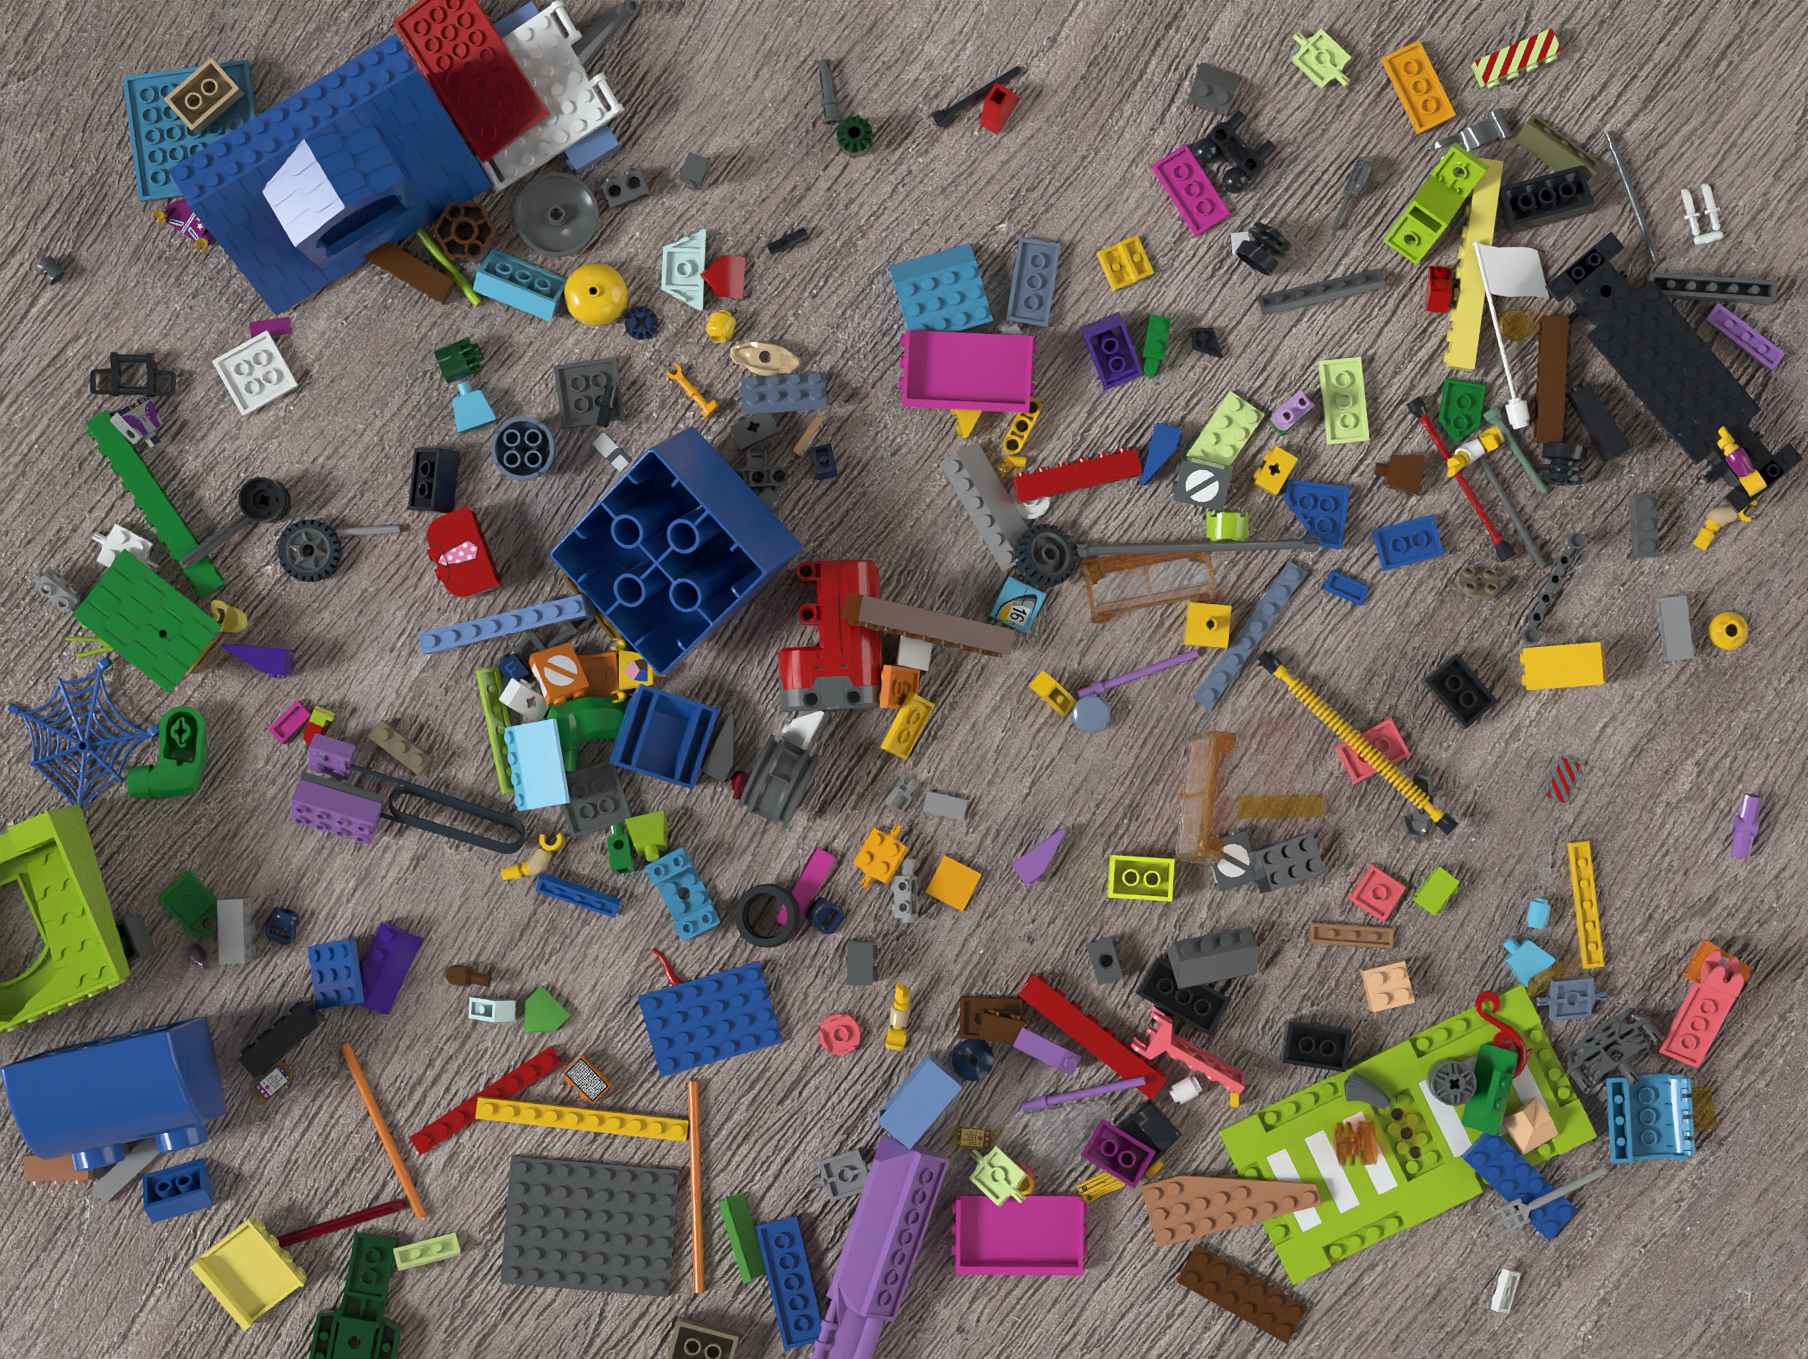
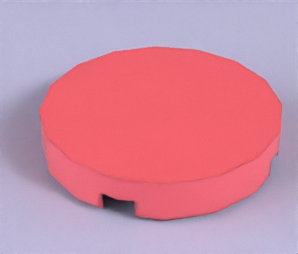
M832 1014L824 1020L820 1027V1043L831 1054L838 1056L849 1054L855 1050L860 1042V1026L848 1014Z

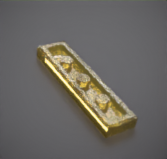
M1321 796L1236 797L1237 818L1322 817Z

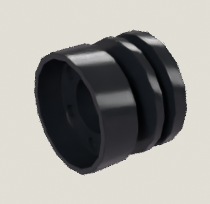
M1255 222L1252 226L1254 231L1250 230L1247 234L1253 242L1243 240L1235 253L1251 268L1271 277L1279 265L1273 256L1284 258L1286 255L1284 251L1288 252L1292 245L1274 228L1261 222Z
M1543 443L1541 457L1551 462L1550 464L1540 465L1541 470L1549 471V473H1539V480L1559 486L1582 485L1584 478L1575 476V474H1585V470L1576 467V464L1586 462L1588 448L1567 443Z
M255 477L248 480L241 487L238 495V504L246 517L258 522L276 523L288 514L291 508V496L289 490L282 483L266 477ZM267 497H268V498H271V499L268 501V502H269V505H266V504H265V503L267 502V499H266Z

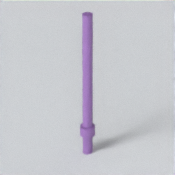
M1195 649L1104 682H1094L1092 686L1078 690V696L1081 699L1092 694L1104 693L1106 689L1199 657L1198 652Z
M1142 1076L1050 1097L1045 1095L1037 1097V1100L1023 1102L1021 1106L1023 1111L1035 1108L1041 1110L1048 1108L1049 1105L1146 1085L1145 1077Z

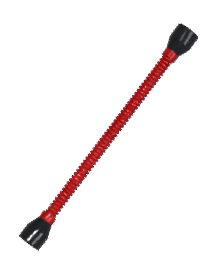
M1421 396L1407 403L1406 406L1410 413L1420 423L1424 424L1423 426L1427 429L1426 431L1434 440L1433 442L1437 445V449L1441 452L1440 454H1442L1443 459L1447 463L1452 456H1450L1451 454L1446 449L1447 447H1445L1444 442L1440 440V436L1436 433L1437 431L1434 426H1432L1433 424H1431L1430 417L1427 414L1426 405ZM1457 472L1454 477L1462 486L1461 488L1466 493L1467 498H1469L1468 500H1470L1471 505L1476 509L1475 511L1480 516L1481 521H1483L1482 523L1487 528L1486 530L1490 532L1489 534L1493 539L1496 554L1500 561L1504 562L1516 555L1512 546L1496 532L1497 530L1492 525L1493 523L1488 518L1489 516H1487L1486 511L1482 509L1483 507L1478 502L1479 500L1474 495L1475 493H1473L1472 488L1468 486L1469 484L1464 479L1465 477L1462 472Z

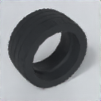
M774 884L757 885L746 891L738 901L735 909V924L741 936L749 943L763 948L777 947L789 941L796 933L801 920L800 907L795 897L787 889ZM760 896H776L786 907V925L775 936H761L750 925L748 917L750 906Z

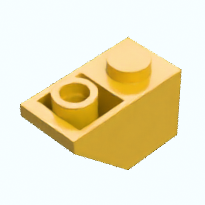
M950 409L952 416H957L958 423L955 424L958 436L962 435L963 440L968 439L982 411Z

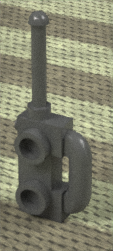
M1358 157L1343 190L1344 200L1333 225H1331L1333 231L1338 229V224L1349 200L1362 192L1368 180L1373 162L1368 157Z

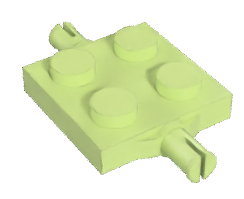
M1322 29L1308 39L1299 31L1292 37L1301 45V48L1291 61L1317 86L1322 89L1334 78L1343 86L1350 81L1341 71L1344 65L1351 59V56Z
M995 1146L984 1157L976 1149L972 1151L973 1153H970V1156L978 1164L969 1179L997 1206L1001 1207L1010 1196H1013L1019 1203L1026 1199V1196L1018 1190V1187L1028 1174L998 1146Z

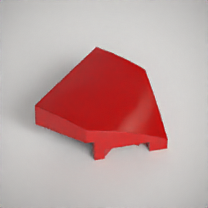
M723 255L720 258H716L710 267L699 274L713 289L715 296L719 295L722 298L737 300L743 299L745 257Z

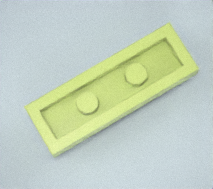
M456 1232L393 1249L398 1271L461 1255Z

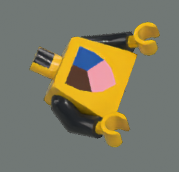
M613 638V640H617L619 643L617 647H611V649L619 651V690L611 692V694L617 693L619 698L613 701V703L630 700L639 684L651 687L655 684V677L667 676V673L665 675L657 674L627 640Z

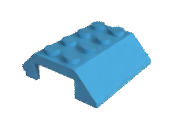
M1684 1073L1639 1074L1642 1079L1638 1083L1635 1080L1636 1084L1633 1086L1629 1084L1624 1075L1606 1078L1611 1164L1633 1163V1160L1672 1158L1674 1160H1688L1689 1155H1695V1140L1688 1139V1136H1694L1693 1118H1687V1115H1693L1692 1097H1686V1094L1692 1093L1691 1078H1685Z

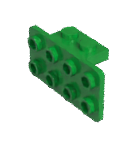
M1488 1044L1480 1045L1474 1069L1477 1081L1476 1091L1473 1097L1466 1102L1461 1121L1463 1126L1491 1135H1498L1500 1133L1518 1060L1516 1052Z

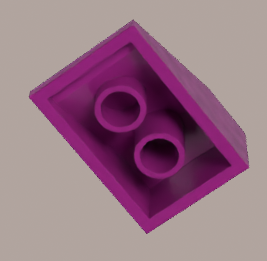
M1101 1118L1080 1156L1118 1181L1135 1189L1156 1151Z

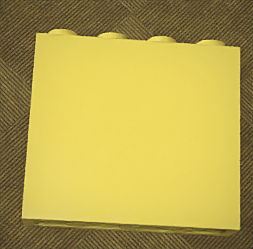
M253 1215L196 1258L190 1266L191 1270L244 1331L251 1327L253 1321L297 1287H303L307 1279L304 1270L293 1263L291 1255L286 1250L283 1251L277 1238L272 1234L270 1235L265 1230L264 1223Z

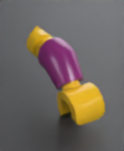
M1724 426L1721 427L1718 433L1722 439L1717 444L1721 450H1725V460L1739 477L1741 484L1751 497L1767 487L1758 471L1753 468L1745 450L1734 444L1735 441Z

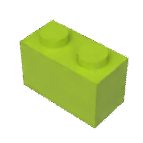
M1436 866L1411 900L1435 916L1436 913L1440 914L1447 905L1445 901L1448 897H1453L1459 890L1457 885L1460 882L1444 869Z

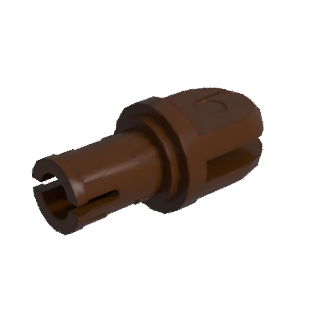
M452 965L445 972L448 983L457 986L469 987L475 984L489 987L492 981L491 974L474 972L470 966Z

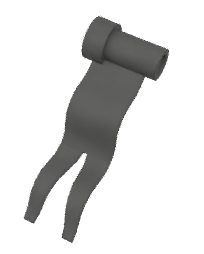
M1499 108L1487 115L1489 119L1428 147L1430 150L1449 144L1462 143L1460 146L1469 152L1498 137L1503 141L1513 136L1505 120L1506 114L1503 108ZM1442 158L1436 161L1437 165L1442 160Z

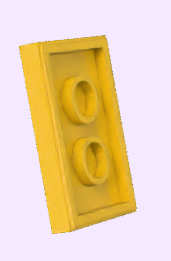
M909 691L880 748L907 760L935 704Z

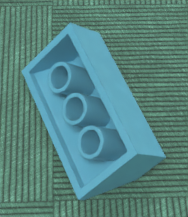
M492 248L477 271L473 291L551 322L564 297V289L568 279Z

